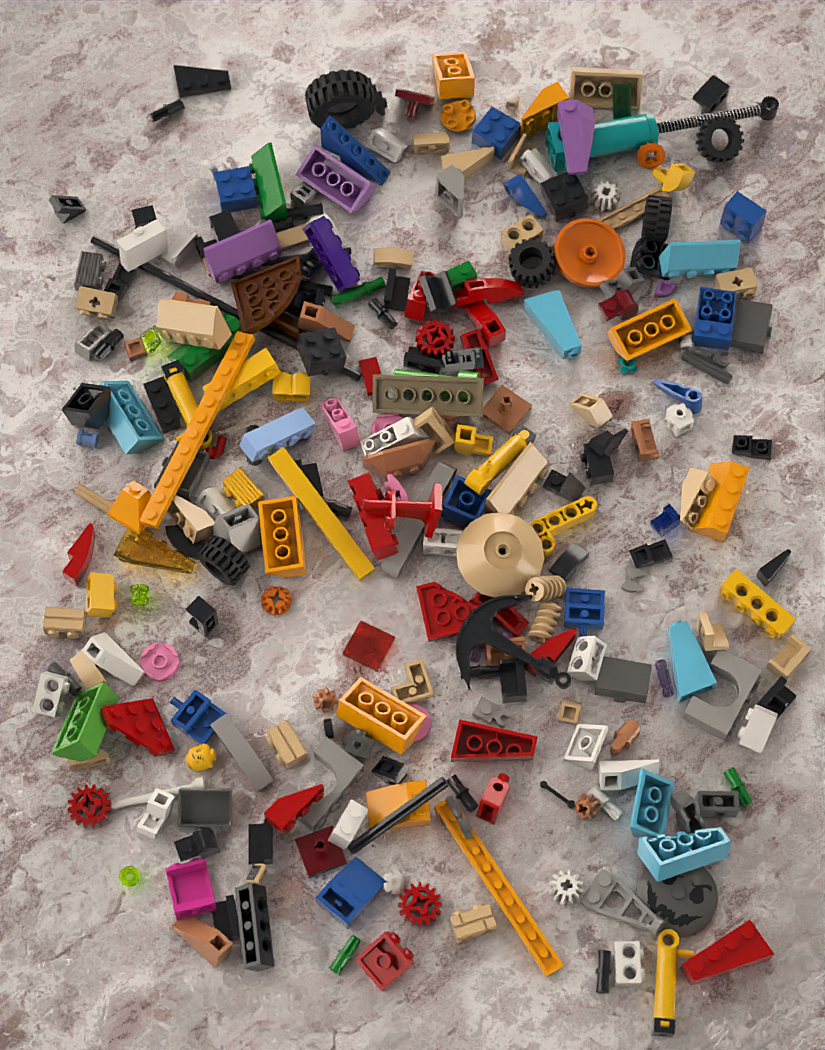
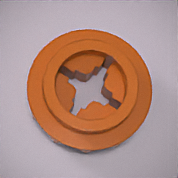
M647 142L646 145L641 146L640 150L637 151V161L640 166L646 169L657 168L665 159V151L662 145H658L656 142ZM647 152H654V157H648Z
M280 585L265 589L261 596L262 608L271 615H281L287 612L292 603L289 591ZM278 594L281 601H277V604L274 606L271 598H275Z

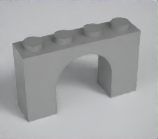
M724 649L717 651L710 664V669L733 684L737 693L736 701L730 706L720 708L714 707L693 696L682 719L722 740H725L727 735L732 736L736 728L733 723L736 719H741L745 711L742 708L744 703L749 704L754 694L751 692L753 686L758 687L762 679L760 676L761 668Z
M325 737L315 749L314 758L334 773L337 780L335 788L318 803L314 802L309 807L310 811L303 818L300 816L297 819L313 832L325 824L326 816L330 812L334 813L340 799L342 797L346 798L352 790L351 786L355 782L358 783L365 774L363 773L364 765L328 737ZM288 782L275 799L277 800L278 798L299 792V790Z

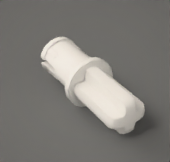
M598 785L590 789L588 795L593 794L600 801V809L603 808L615 821L622 817L623 812Z

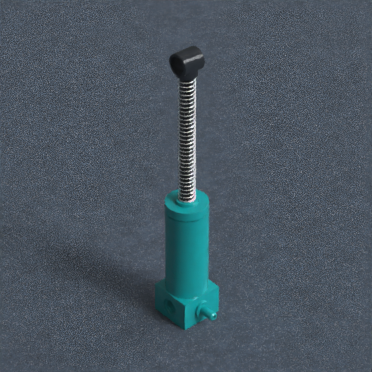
M767 96L762 99V102H758L751 107L733 108L728 111L723 110V112L700 114L701 116H690L689 118L687 116V118H677V120H667V122L664 121L662 123L656 122L652 113L596 122L589 158L638 150L641 146L646 145L647 142H656L658 144V135L660 133L666 134V132L672 133L673 131L679 132V130L682 131L683 129L699 128V126H703V123L711 118L728 117L730 120L738 121V119H751V117L754 118L756 116L765 121H771L776 116L779 102L775 97ZM558 121L548 123L545 144L552 168L555 172L565 170L568 172Z

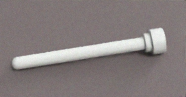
M203 777L195 778V781H191V784L162 791L176 796L179 795V788H205ZM153 793L114 801L110 808L116 810L146 803Z

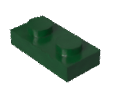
M612 84L613 119L630 117L631 84Z

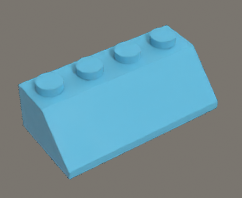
M740 240L670 242L659 256L662 277H669L670 279L680 276H686L687 278H694L696 276L712 277L716 274L735 271L738 266Z
M102 381L99 384L109 386L111 389L109 417L105 422H107L112 434L116 437L125 454H139L164 440L163 435L129 381Z

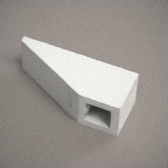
M406 417L361 440L360 443L364 455H371L376 452L420 441L423 439L420 427L415 429L413 427L414 420Z
M105 632L92 636L82 650L94 664L133 687L144 674V671Z
M659 760L599 761L598 779L600 789L623 790L638 785L641 769L659 776Z

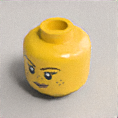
M207 744L191 747L188 754H186L187 765L189 769H193L195 772L212 769L214 761L217 760L214 748L211 749Z

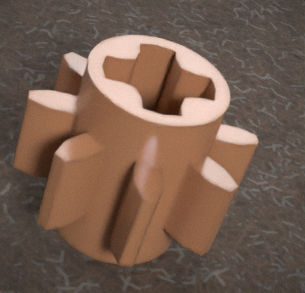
M327 687L325 689H317L316 696H312L316 710L321 708L323 713L330 710L333 711L334 705L338 704L335 691L332 690L330 692Z
M583 794L575 802L577 805L576 813L582 819L588 816L591 820L601 811L599 809L600 801L593 794L588 797L586 794Z

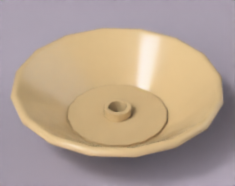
M504 512L484 514L470 522L460 535L456 549L458 569L466 582L479 593L494 598L523 593L529 579L540 576L544 562L542 542L534 528L520 517ZM500 549L505 550L504 555L499 553Z

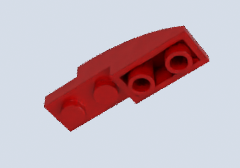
M501 278L469 280L464 282L465 288L454 291L458 303L452 308L480 302L484 299H487L489 304H497L504 300L522 296L524 291L519 282Z

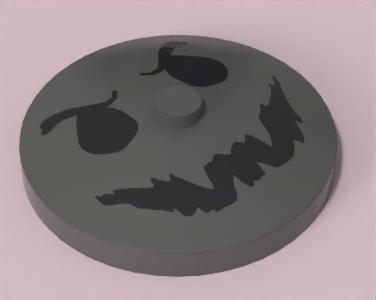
M704 866L659 882L656 881L648 868H646L636 888V896L654 915L665 921L659 934L666 929H671L678 934L679 938L693 936L710 923L718 905L716 883Z

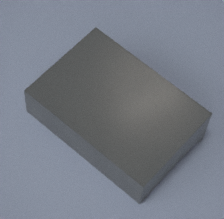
M740 299L730 346L754 350L763 354L767 336L770 337L772 327L769 324L773 304Z
M178 441L169 458L167 456L162 462L163 469L157 478V483H159L179 444ZM198 450L176 495L187 499L191 498L210 462L208 453Z
M604 656L597 678L595 695L614 698V701L625 703L626 700L645 703L648 695L652 664Z
M179 788L178 827H198V830L211 829V827L232 826V788Z

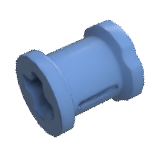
M79 429L76 444L79 446L81 444L89 445L96 449L99 442V432L90 433L85 432L84 429Z

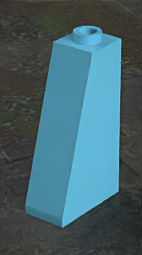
M560 290L524 300V311L562 359L577 357L581 353L582 345Z
M677 621L671 624L667 636L676 696L680 703L693 696L715 689L717 681L688 621L682 623Z

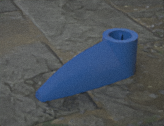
M520 174L503 184L507 194L510 197H514L523 207L537 215L547 216L546 210Z
M657 378L653 380L655 386L678 402L684 403L686 408L691 410L692 414H697L702 410V393L699 390Z

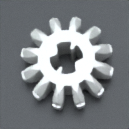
M609 180L605 184L600 181L599 185L595 184L592 191H590L591 204H595V209L601 207L602 211L605 208L609 211L612 207L616 208L621 198L619 188H616L615 183L610 185Z
M560 870L559 876L554 874L552 877L554 881L549 882V886L552 887L549 890V894H556L553 900L557 901L560 898L561 905H564L565 900L568 901L569 905H572L573 899L578 901L580 899L578 894L583 893V889L580 888L583 885V881H576L579 875L575 874L572 877L571 870H568L567 875H565L563 870ZM564 884L569 885L568 891L563 890Z

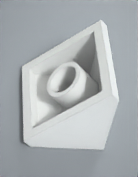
M577 724L564 760L593 771L609 727Z

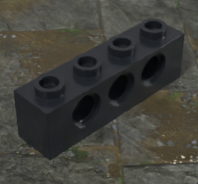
M249 883L235 887L243 969L259 972L273 968L275 966L266 886Z

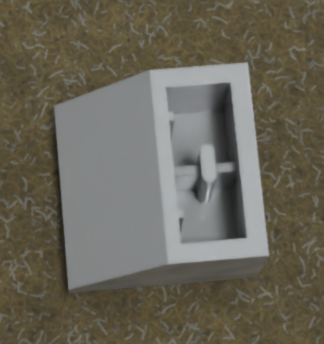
M249 503L217 517L212 528L216 536L231 542L243 554L262 546L260 519Z

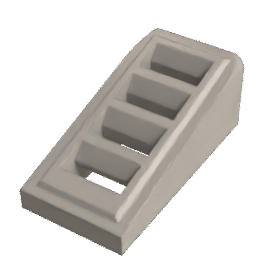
M305 181L290 193L291 200L299 206H302V204L309 205L320 193L318 190L310 188L309 184Z
M97 322L75 342V353L89 361L94 356V352L102 345L103 339H107L113 330Z

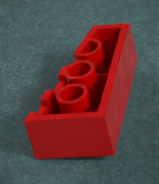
M369 472L348 480L368 542L376 560L378 561L399 553L396 546L399 545L396 534H392L391 530L384 528L386 516L368 514L362 510L363 499H384L381 488L377 489Z

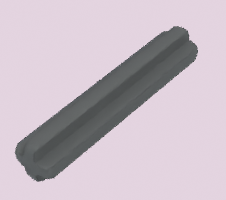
M685 350L682 354V360L725 384L730 383L733 377L732 374L698 355L689 353V350Z

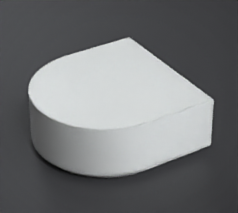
M204 160L200 164L201 171L212 180H215L214 172H217V168L209 160Z

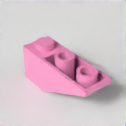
M338 397L320 403L342 450L345 451L360 445L357 427Z

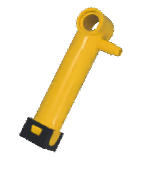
M179 360L161 366V373L188 427L198 408V404L184 376L183 368ZM210 430L206 435L208 440L202 442L199 451L212 447L213 435ZM184 433L176 437L178 442H180Z
M524 425L519 426L514 431L513 436L478 469L475 468L470 472L464 484L477 494H483L490 483L523 452L529 442L534 443L537 435Z
M666 929L660 933L656 942L654 1017L651 1036L672 1038L675 1034L677 957H693L694 951L678 949V934L674 930ZM663 938H670L673 941V945H665Z

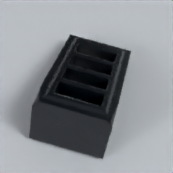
M313 248L301 261L302 278L311 282L323 266L321 261L317 263L311 258L313 255L320 260ZM307 262H311L315 265V267H311L307 264ZM305 266V267H306L307 269H309L311 272H310V273L306 272V271L303 269V267Z
M790 549L785 550L759 568L756 577L765 587L788 561L792 552Z

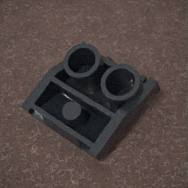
M640 238L637 240L632 251L630 268L635 267L641 274L669 281V277H662L659 256L668 244L652 239L644 240V238Z

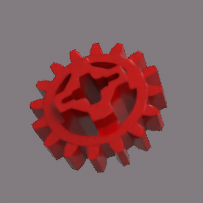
M434 319L433 323L427 320L426 326L420 324V329L416 330L415 342H417V349L421 348V354L427 352L428 358L432 354L437 359L438 354L442 357L444 352L447 353L450 351V348H454V329H449V323L443 325V320L437 323L436 319Z
M85 784L84 790L78 787L77 794L71 793L73 800H68V804L72 807L67 808V811L72 813L70 818L71 820L76 819L75 823L77 826L83 823V828L86 829L88 824H90L93 829L95 828V823L101 826L102 819L108 820L106 813H111L112 810L107 806H110L112 802L107 800L109 794H103L104 790L102 787L97 790L95 784L91 788H88V785ZM92 794L100 797L101 799H95L94 797H92ZM88 800H90V802L92 803L91 809H90L91 813H90L89 810L87 809L88 804H89V801H88ZM84 814L87 818H83L80 815Z
M419 882L418 887H415L412 883L410 884V890L407 888L403 889L405 895H399V899L403 902H399L398 907L403 908L399 911V915H405L404 922L410 920L412 927L415 923H418L419 928H421L422 923L430 926V920L437 921L435 914H441V911L437 908L442 907V902H437L441 899V895H435L436 888L430 890L428 883L425 887H422L421 882ZM420 892L426 893L428 896H424ZM412 896V902L406 906L408 898ZM420 901L421 904H424L423 908L417 906V902ZM434 904L432 912L428 914V908ZM412 914L419 915L420 918L415 917V916H413Z

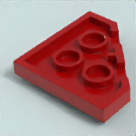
M437 582L416 586L429 642L457 636L465 619L478 607L466 601L465 598L445 589Z
M153 698L102 707L101 713L108 728L114 732L118 730L126 735L125 738L135 745L144 746L153 756L168 755L175 751Z

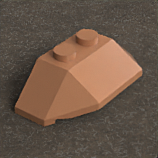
M435 438L421 440L363 456L362 466L364 469L386 480L388 474H392L396 479L406 474H417L424 469L433 454L436 440Z

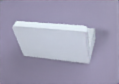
M382 128L373 130L366 144V147L394 163L399 161L403 150L410 146L407 142Z
M536 148L531 151L528 149L519 159L540 186L541 182L557 176V173Z
M184 231L168 248V251L161 256L162 260L174 269H177L196 248L194 238L198 237L197 233L193 232L189 235Z
M219 487L204 489L195 504L209 514L214 522L219 515L237 508Z

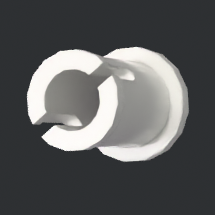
M693 329L692 332L681 336L679 347L682 351L689 350L690 346H694L692 342Z

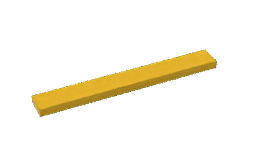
M282 447L269 456V462L356 578L361 580L375 569L286 449Z

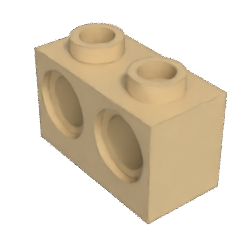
M530 214L526 218H520L516 224L504 228L501 232V242L511 253L512 247L516 248L515 244L517 242L521 244L523 239L529 241V238H533L534 241L537 238L542 240L544 229Z

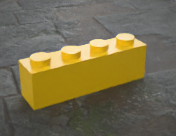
M266 348L244 361L219 411L281 373ZM210 383L202 387L205 392Z

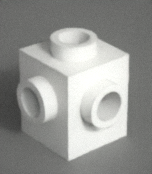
M684 403L674 404L667 409L664 422L667 428H671L675 437L692 429L694 424L693 415Z

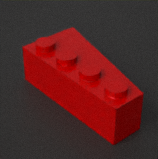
M459 719L451 762L533 760L538 736Z
M748 920L682 963L680 970L690 985L693 986L718 976L729 974L735 970L770 960L774 953L752 921Z

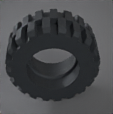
M340 69L339 71H330L328 74L320 75L318 79L315 78L312 81V84H309L305 92L310 121L320 129L329 115L346 130L348 128H355L359 124L362 125L365 120H369L376 107L373 88L369 78L359 71L355 72L350 69L348 71Z

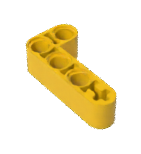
M583 497L539 517L529 524L534 529L541 531L537 535L542 545L550 547V549H543L544 559L550 558L554 553L555 541L552 536L594 517L597 502L593 497ZM567 514H574L575 517L569 518ZM555 521L558 525L553 526L549 522Z

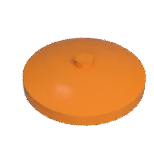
M582 218L568 223L559 232L553 247L555 263L561 274L573 284L584 288H600L599 285L603 281L615 279L625 264V247L620 236L612 227L596 219Z

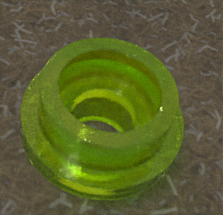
M126 866L119 873L120 882L127 887L136 885L140 878L139 871L133 866ZM128 874L133 875V878L131 880L126 879V876Z

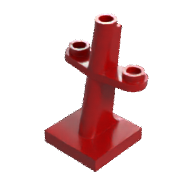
M434 483L428 501L396 500L395 490L391 489L386 491L384 500L363 499L362 510L368 514L385 515L384 528H387V530H393L395 517L419 519L424 523V537L432 539L442 513V485Z

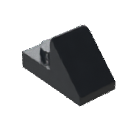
M52 195L49 199L54 213L61 223H66L86 211L80 199L75 196Z
M553 469L543 484V488L571 502L579 500L585 490L583 484L571 472H569L568 476H565Z
M382 756L371 772L392 786L402 783L410 768L405 763Z

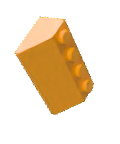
M675 298L611 327L607 336L614 350L626 361H629L692 332V329Z
M735 462L711 463L708 472L717 480V483L706 505L703 507L697 522L690 531L722 542L725 541L750 469L749 467Z
M296 496L259 501L258 508L265 573L286 578L307 575L300 505Z
M362 677L338 701L336 712L337 717L358 729L368 732L367 735L401 755L414 742L427 717L425 714Z

